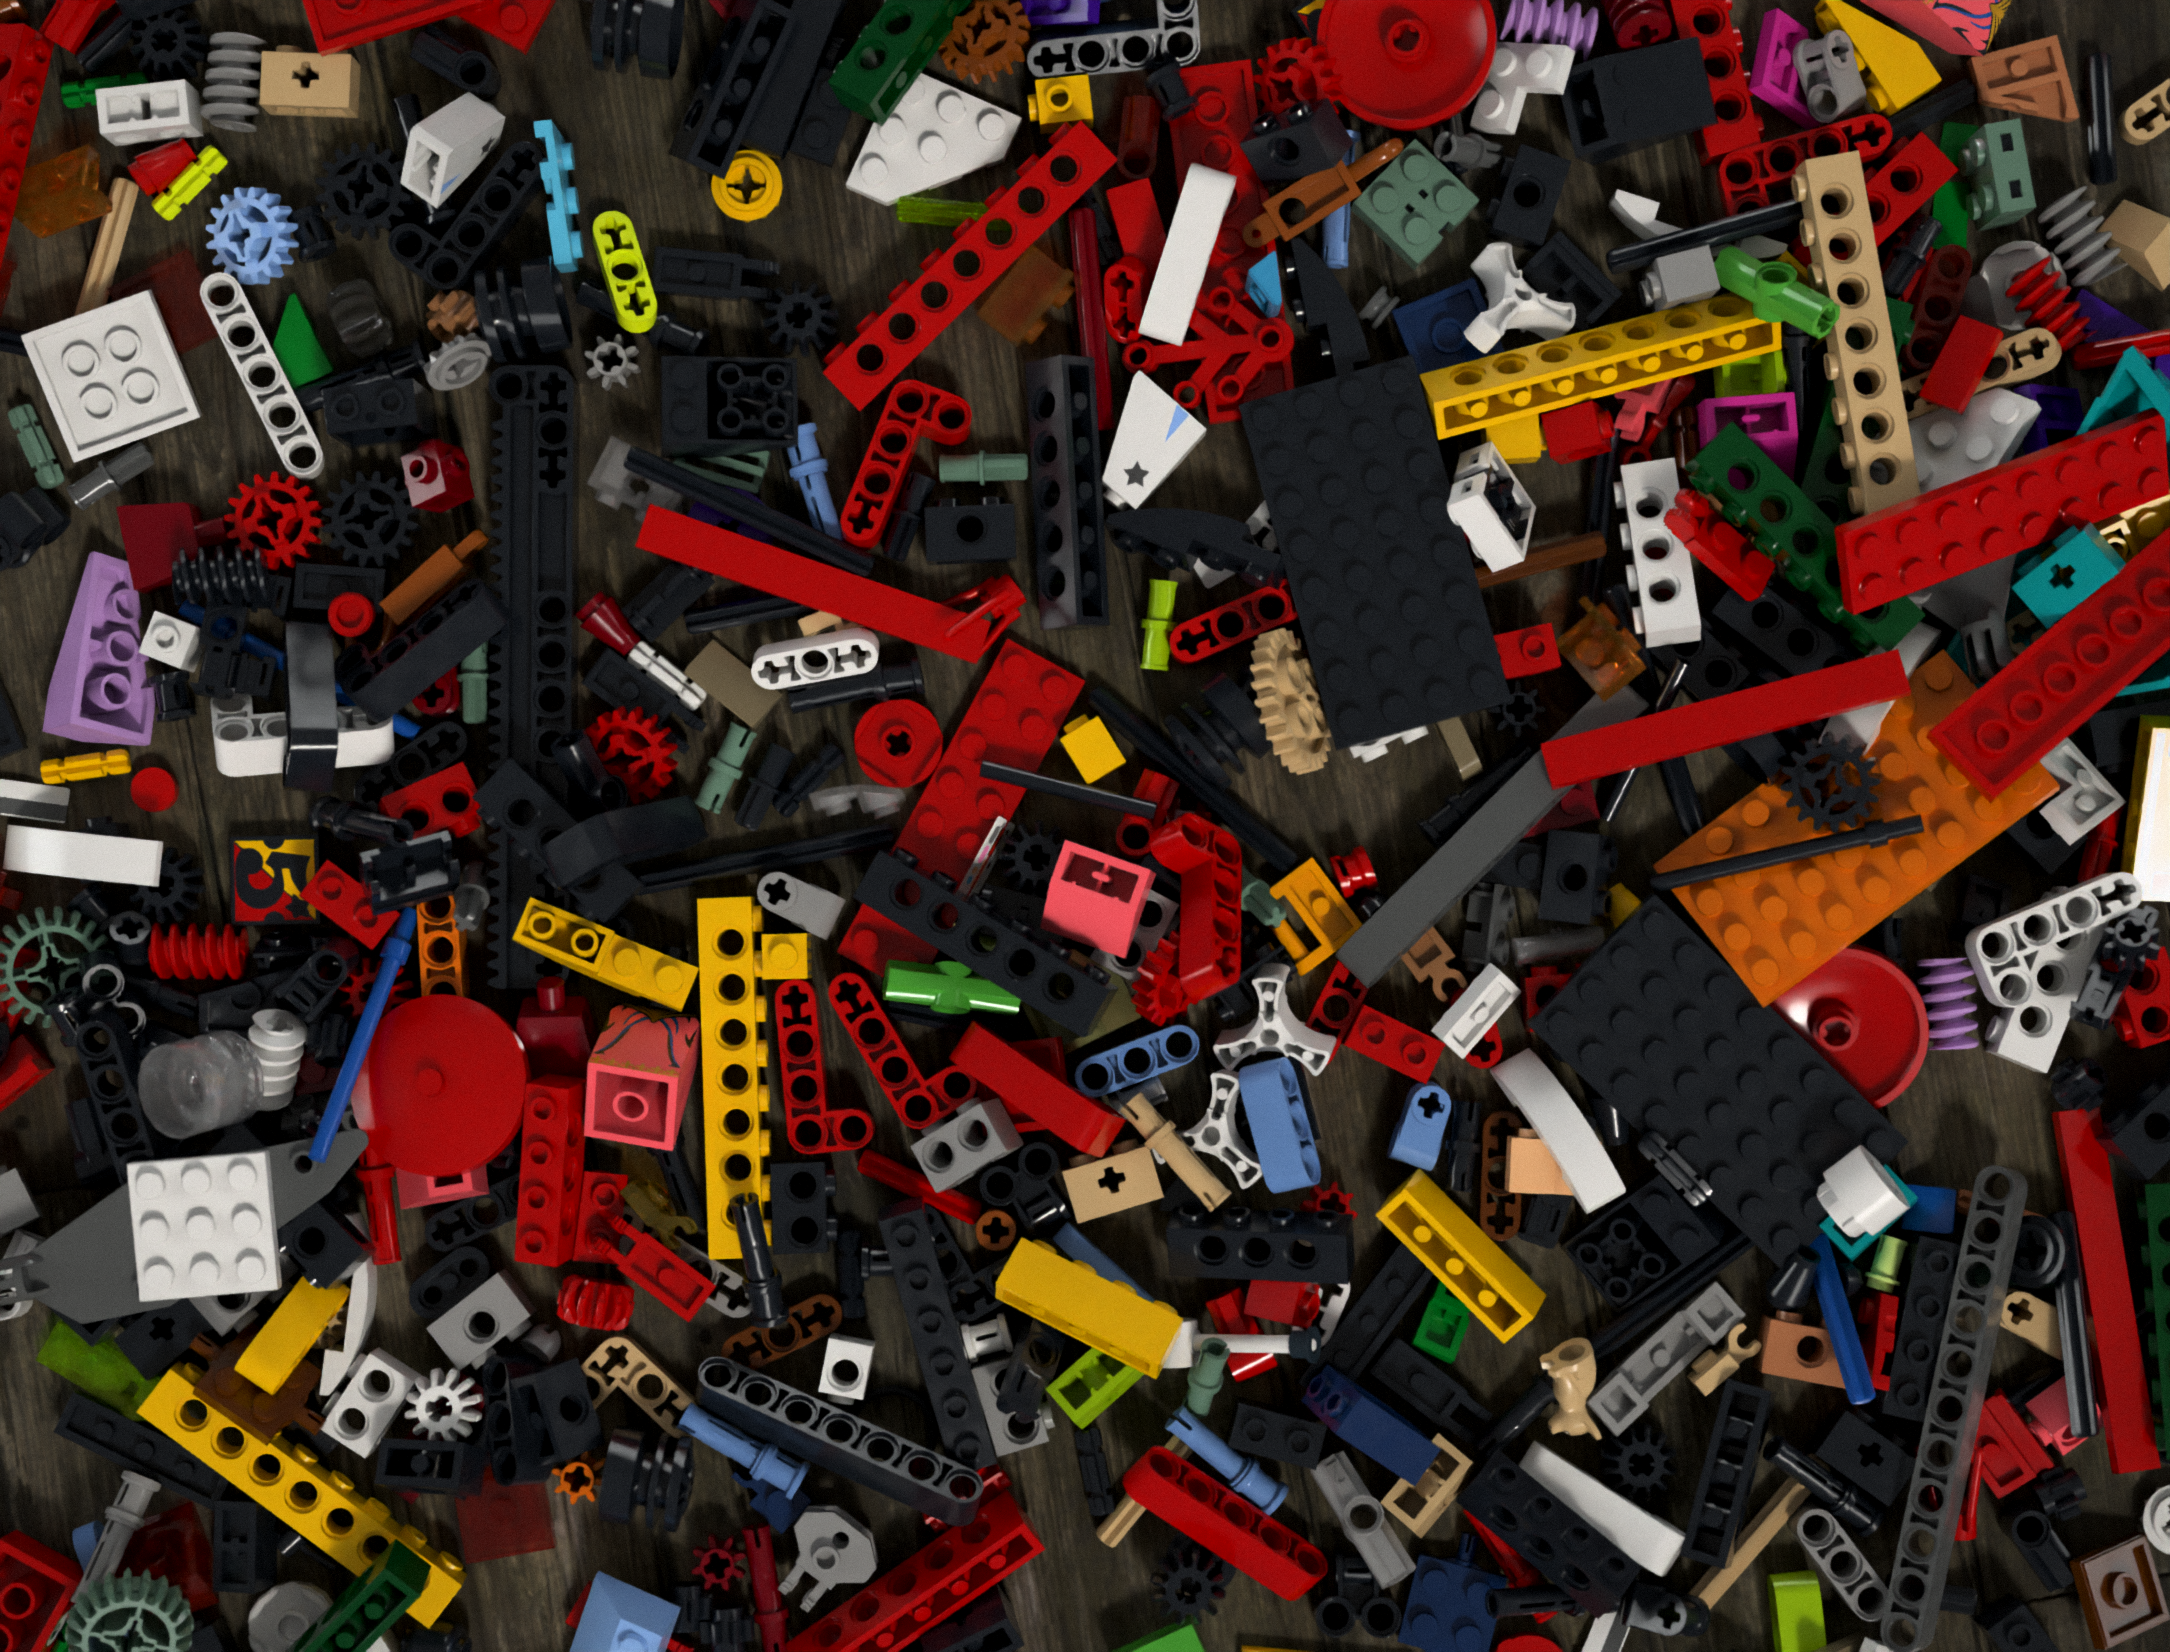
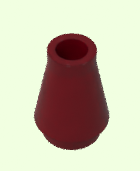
M599 591L575 614L582 622L581 628L616 650L621 657L641 640L612 596L608 598L602 591Z

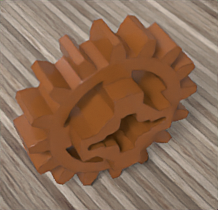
M973 0L962 16L955 17L953 29L938 48V53L945 68L948 71L954 69L959 80L962 81L970 73L974 84H979L983 75H989V78L994 83L997 82L998 71L1003 69L1005 73L1011 75L1014 73L1011 63L1014 60L1017 62H1024L1026 60L1022 48H1027L1031 42L1028 32L1032 30V26L1019 1L1013 3L1012 0ZM1004 19H1006L1011 25H1006ZM957 47H961L963 53H968V56L958 51Z

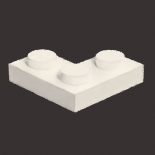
M1497 42L1494 63L1489 77L1479 92L1470 127L1479 133L1515 135L1527 93L1564 94L1575 51L1567 45Z
M2066 738L2040 761L2060 785L2059 792L2061 794L2050 801L2039 812L2050 823L2051 828L2069 846L2126 803L2069 738Z

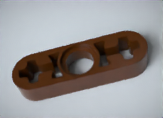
M1495 1110L1485 1116L1480 1128L1481 1152L1479 1156L1477 1219L1479 1228L1490 1239L1505 1241L1512 1238L1519 1230L1521 1193L1508 1192L1505 1190V1187H1493L1488 1180V1171L1492 1165L1498 1162L1506 1163V1155L1496 1154L1488 1157L1489 1148L1498 1150V1137L1490 1134V1127L1497 1126L1499 1118H1505L1506 1125L1513 1127V1135L1505 1136L1504 1149L1506 1150L1507 1136H1518L1519 1128H1523L1520 1119L1513 1113L1506 1110ZM1488 1192L1496 1196L1512 1194L1511 1203L1505 1200L1502 1203L1503 1214L1511 1217L1510 1224L1502 1226V1232H1495V1227L1487 1223V1217L1494 1216L1496 1213V1201H1487Z
M829 1292L816 1293L789 1306L790 1316L786 1321L791 1323L795 1329V1339L792 1343L785 1346L778 1345L770 1337V1328H757L751 1325L734 1333L726 1340L721 1350V1357L734 1361L731 1354L736 1349L735 1342L740 1341L744 1347L758 1341V1337L753 1332L761 1330L762 1341L771 1354L764 1356L762 1347L751 1353L749 1364H744L742 1359L735 1360V1362L756 1370L836 1330L843 1319L841 1302L838 1297ZM821 1301L824 1307L832 1305L835 1312L829 1317L831 1323L825 1325L822 1320L814 1321L807 1326L812 1334L804 1336L803 1325L794 1312L801 1310L802 1319L816 1311V1302Z

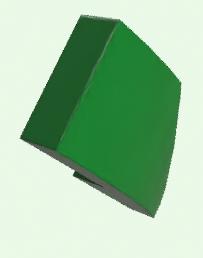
M296 291L289 294L272 347L293 390L334 370L327 353L313 329L314 324Z
M1437 1279L1410 1346L1451 1364L1455 1361L1470 1321L1468 1313L1471 1311L1439 1279Z

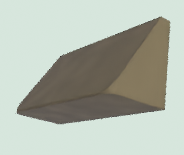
M713 639L683 671L686 676L753 729L758 727L782 697V694L776 689L770 690L759 686L752 678L751 669Z

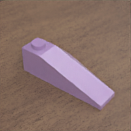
M95 551L89 553L49 685L43 732L90 743L147 746L151 743L156 699L154 687H149L145 662L149 661V656L138 652L142 644L138 620L142 617L139 592L134 590L127 561Z

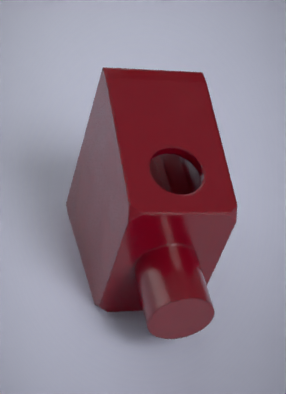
M191 503L123 505L116 507L133 587L135 591L144 594L154 593L172 585L173 561H176L179 547H184L189 560H194L197 548L203 546L207 558L211 559L209 547L231 542L226 535L230 532L228 522L224 520V516L203 521L200 508Z
M549 976L541 978L536 983L538 997L523 999L516 1033L523 1043L528 1056L531 1081L547 1073L587 1079L588 1060L599 1038L588 999L584 996H565L564 980L560 977Z

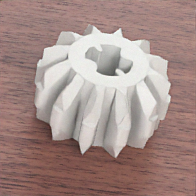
M441 1368L431 1370L430 1380L424 1376L418 1377L415 1380V1384L420 1392L410 1391L405 1397L408 1402L416 1405V1408L405 1412V1418L413 1419L418 1417L420 1421L414 1427L413 1434L419 1435L429 1429L428 1440L439 1441L442 1436L444 1441L457 1442V1433L464 1437L471 1435L473 1430L468 1421L477 1422L482 1418L481 1412L471 1408V1405L483 1400L482 1394L476 1393L470 1396L467 1391L473 1387L475 1380L470 1377L459 1384L460 1371L456 1368L451 1369L446 1378ZM446 1397L449 1400L446 1406L452 1405V1411L442 1416L439 1414L442 1407L436 1408V1401Z

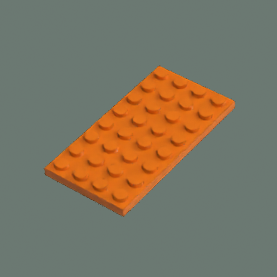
M1944 649L1913 672L1908 680L1911 689L1910 696L1896 699L1881 722L1880 733L1868 750L1865 758L1877 756L1879 759L1871 770L1872 773L1884 774V780L1880 784L1873 786V788L1882 793V796L1878 802H1868L1874 811L1868 818L1858 814L1860 822L1853 828L1865 827L1864 822L1883 818L1884 822H1889L1920 814L1925 832L1888 840L1889 845L1870 849V845H1865L1670 889L1763 1008L2060 790V785L2038 762L1990 804L1926 738L1930 730L1978 690ZM1831 754L1819 755L1808 763L1816 762L1823 764L1829 760ZM1849 762L1855 775L1860 777L1856 767ZM1836 767L1826 777L1829 780L1828 788H1830L1828 797L1838 787L1835 784L1836 776H1834ZM1784 773L1770 787L1761 784L1652 866L1656 873L1659 874L1836 833L1832 832L1829 822H1825L1817 831L1814 830L1813 826L1814 818L1808 816L1802 822L1797 820L1802 809L1798 805L1787 808L1786 802L1793 796L1792 791L1781 790L1780 785L1785 780L1791 778V776ZM1805 788L1807 795L1815 803L1809 789ZM1842 800L1836 803L1833 810L1848 808L1857 801L1852 800L1850 803ZM1844 820L1841 829L1837 833L1853 829Z

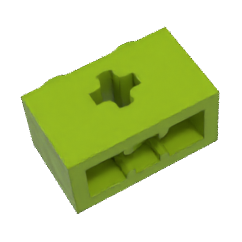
M1092 1347L1051 1383L1046 1390L1070 1419L1083 1430L1145 1374Z

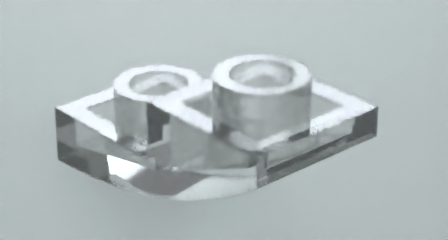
M879 785L839 786L809 794L814 811L820 812L825 810L827 817L853 809L850 801L858 798L862 813L868 814L873 812L875 819H879L901 811L898 803L907 800L903 790Z

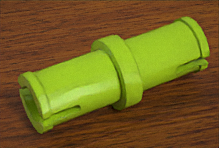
M1150 579L1147 619H1142L1141 628H1145V638L1140 668L1169 671V640L1171 632L1177 626V622H1173V613L1178 582Z

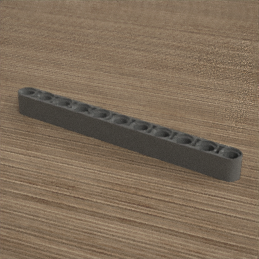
M1999 1165L1988 1166L1978 1173L1974 1184L1881 1623L1882 1641L1893 1652H1916L1923 1650L1931 1644L1935 1634L2028 1193V1184L2025 1177L2020 1171ZM2005 1175L2010 1183V1189L2005 1197L1999 1199L1994 1193L1993 1184L1999 1176ZM1995 1219L2000 1226V1235L1995 1242L1989 1243L1985 1238L1984 1228L1990 1220ZM1985 1263L1990 1269L1991 1279L1985 1287L1981 1288L1976 1283L1975 1271L1980 1264ZM1971 1308H1976L1981 1315V1325L1975 1332L1970 1331L1965 1322L1966 1314ZM1962 1352L1967 1353L1972 1361L1971 1371L1965 1377L1958 1372L1956 1367V1360ZM1952 1397H1956L1962 1405V1414L1957 1421L1952 1420L1947 1413V1404ZM1943 1441L1947 1442L1953 1451V1458L1947 1466L1939 1460L1937 1455V1449ZM1933 1486L1938 1487L1943 1494V1504L1939 1510L1934 1509L1928 1500L1929 1490ZM1924 1530L1929 1532L1934 1540V1548L1929 1555L1924 1553L1919 1546V1536ZM1914 1575L1918 1576L1924 1584V1594L1920 1599L1914 1597L1909 1588V1582ZM1904 1620L1909 1621L1915 1630V1638L1911 1644L1905 1642L1900 1634V1625Z

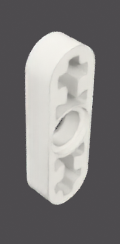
M852 628L761 646L754 654L751 675L759 686L775 690L866 673L877 664L879 640L868 629ZM859 645L862 651H866L865 656L858 657L856 651H851L852 646ZM835 648H838V656L841 655V661L836 662ZM812 650L820 651L826 655L828 662L823 666L813 667L804 661L803 655ZM790 656H795L794 666L796 670L793 669V661L789 662ZM772 661L775 667H780L779 672H772L770 667L765 666V662Z

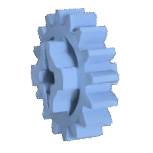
M237 187L234 188V195L223 194L220 198L224 208L211 209L210 212L217 220L215 224L206 225L205 229L210 233H214V240L206 244L207 249L217 250L218 255L212 261L214 266H226L224 273L233 276L239 284L267 285L270 284V277H283L284 273L280 265H292L294 262L293 258L288 254L289 248L299 247V242L290 239V233L298 229L297 223H288L286 219L292 212L291 207L279 206L281 196L279 194L267 193L265 188Z

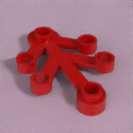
M1219 286L1214 288L1209 294L1208 303L1210 308L1219 315L1228 314L1249 334L1229 336L1194 308L1189 327L1202 336L1203 340L1183 342L1180 347L1174 344L1154 346L1147 340L1138 339L1126 345L1122 353V361L1125 368L1135 375L1140 370L1146 376H1149L1157 370L1159 364L1206 358L1188 381H1182L1177 384L1173 391L1174 401L1182 408L1190 410L1200 404L1202 393L1232 355L1249 353L1234 376L1228 375L1223 377L1217 385L1219 397L1226 403L1236 404L1244 398L1246 387L1266 362H1280L1291 353L1295 341L1291 327L1282 319L1275 317L1260 320L1237 301L1236 295L1229 288ZM1222 293L1229 294V305L1222 309L1217 308L1215 305L1216 297ZM1269 332H1276L1279 335V341L1274 347H1266L1264 345V337ZM1138 349H1144L1147 353L1146 360L1142 364H1134L1132 361V355ZM1230 382H1236L1239 385L1238 394L1231 398L1226 397L1224 394L1225 386ZM1188 387L1193 388L1195 391L1194 399L1189 403H1183L1180 399L1182 390Z

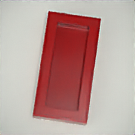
M1960 315L1919 393L1920 398L1926 402L1963 415L2004 336L2003 332L1998 328Z

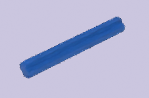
M1821 1233L1809 1245L1821 1256V1261L1817 1266L1813 1280L1849 1401L1854 1405L1865 1404L1875 1398L1876 1392L1829 1239L1824 1233Z

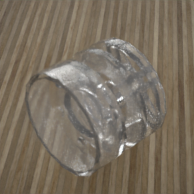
M218 1030L209 1034L198 1035L192 1039H182L166 1043L151 1049L143 1059L138 1075L139 1098L146 1116L158 1131L170 1138L185 1139L212 1129H220L228 1125L237 1124L239 1121L250 1119L260 1107L263 1097V1070L256 1052L246 1039L233 1031Z

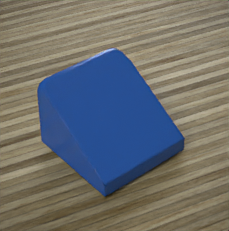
M1905 1184L1918 1197V1201L1901 1216L1900 1228L1953 1234L1956 1190L1949 1187Z

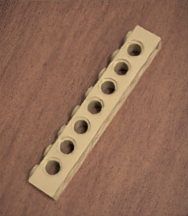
M1857 150L1804 160L1795 169L1796 174L1792 175L1791 185L1794 199L1796 202L1801 201L1804 219L1800 220L1799 229L1803 245L1810 248L1812 264H1809L1807 269L1810 288L1840 305L1839 319L1833 325L1831 332L1825 336L1828 353L1824 354V370L1827 379L1834 381L1836 398L1832 399V414L1836 425L1842 426L1844 443L1840 444V458L1843 468L1850 470L1853 486L1848 488V503L1852 514H1858V518L1919 496L1921 492L1860 153ZM1823 195H1830L1836 198L1840 205L1839 215H1830L1823 210L1821 206ZM1830 240H1840L1846 245L1848 250L1846 260H1838L1832 256L1829 250ZM1839 284H1847L1853 288L1856 294L1854 305L1844 304L1838 298L1837 288ZM1848 328L1856 329L1862 334L1864 338L1862 350H1855L1847 344L1845 333ZM1856 373H1863L1870 378L1872 390L1869 395L1861 394L1855 389L1853 379ZM1864 417H1870L1878 423L1880 434L1877 440L1869 439L1863 434L1861 424ZM1873 462H1879L1887 469L1888 479L1884 485L1877 484L1870 476L1869 470Z

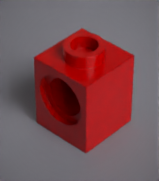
M1593 400L1541 415L1550 458L1560 465L1612 451L1610 438L1615 436L1612 416L1608 410L1604 411Z
M1251 1280L1243 1314L1307 1329L1311 1326L1312 1320L1315 1319L1320 1308V1297L1318 1295L1320 1285L1309 1282Z

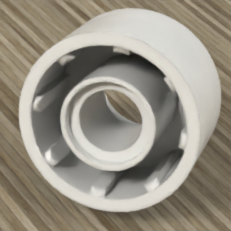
M1862 1145L1856 1147L1823 1173L1826 1182L1818 1187V1193H1816L1820 1203L1830 1217L1850 1237H1858L1865 1231L1875 1235L1910 1208L1908 1200L1896 1182L1878 1160Z

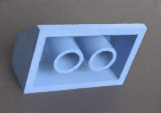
M598 1571L569 1652H665L681 1607Z

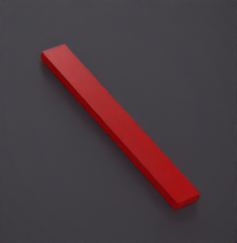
M649 504L635 545L638 549L974 665L978 662L991 621L979 618L953 637L946 638L944 635L945 631L968 613L653 504Z
M1896 649L1541 743L1540 748L1551 788L1555 790L1910 696L1911 689L1899 650Z
M2100 1107L2094 1108L2089 1113L2085 1109L2054 1112L2051 1114L2067 1209L2075 1215L2087 1327L2112 1474H2122L2161 1468L2157 1451L2156 1435L2108 1153L2095 1140L2104 1131Z

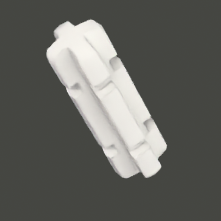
M644 641L637 643L630 651L627 661L640 671L642 669L646 670L647 673L645 675L672 695H678L680 697L679 702L690 711L696 710L705 700L707 692L694 681L692 683L688 682L689 677L662 655L656 657L654 655L656 650Z

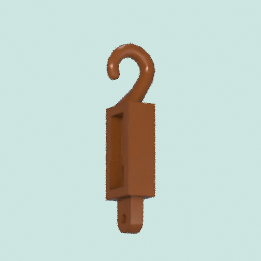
M1392 138L1346 166L1341 159L1334 168L1305 176L1261 204L1265 213L1244 227L1242 233L1244 242L1252 248H1258L1280 236L1285 243L1357 198L1362 192L1356 182L1400 154L1404 149L1403 141L1400 138ZM1288 198L1300 200L1305 207L1303 220L1295 225L1285 223L1279 214L1281 203ZM1253 230L1260 232L1259 238L1252 236Z
M480 528L469 534L458 545L444 544L379 603L384 609L383 631L377 648L370 650L373 654L397 636L399 626H409L475 568L470 559L489 541V538ZM344 636L345 648L358 643L357 637Z

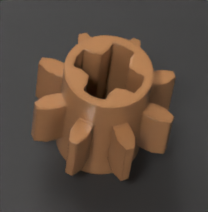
M440 290L427 305L430 309L426 314V317L430 319L428 321V328L433 336L441 342L449 343L458 334L464 338L468 334L475 333L477 335L481 331L477 320L474 297L465 291L452 290L447 296Z

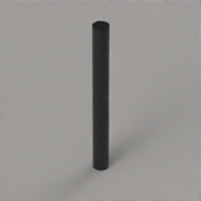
M1681 657L1675 658L1647 715L1671 709L1692 663ZM1641 767L1618 773L1599 811L1601 818L1610 822L1615 821Z
M985 759L982 762L979 777L1154 820L1158 802Z

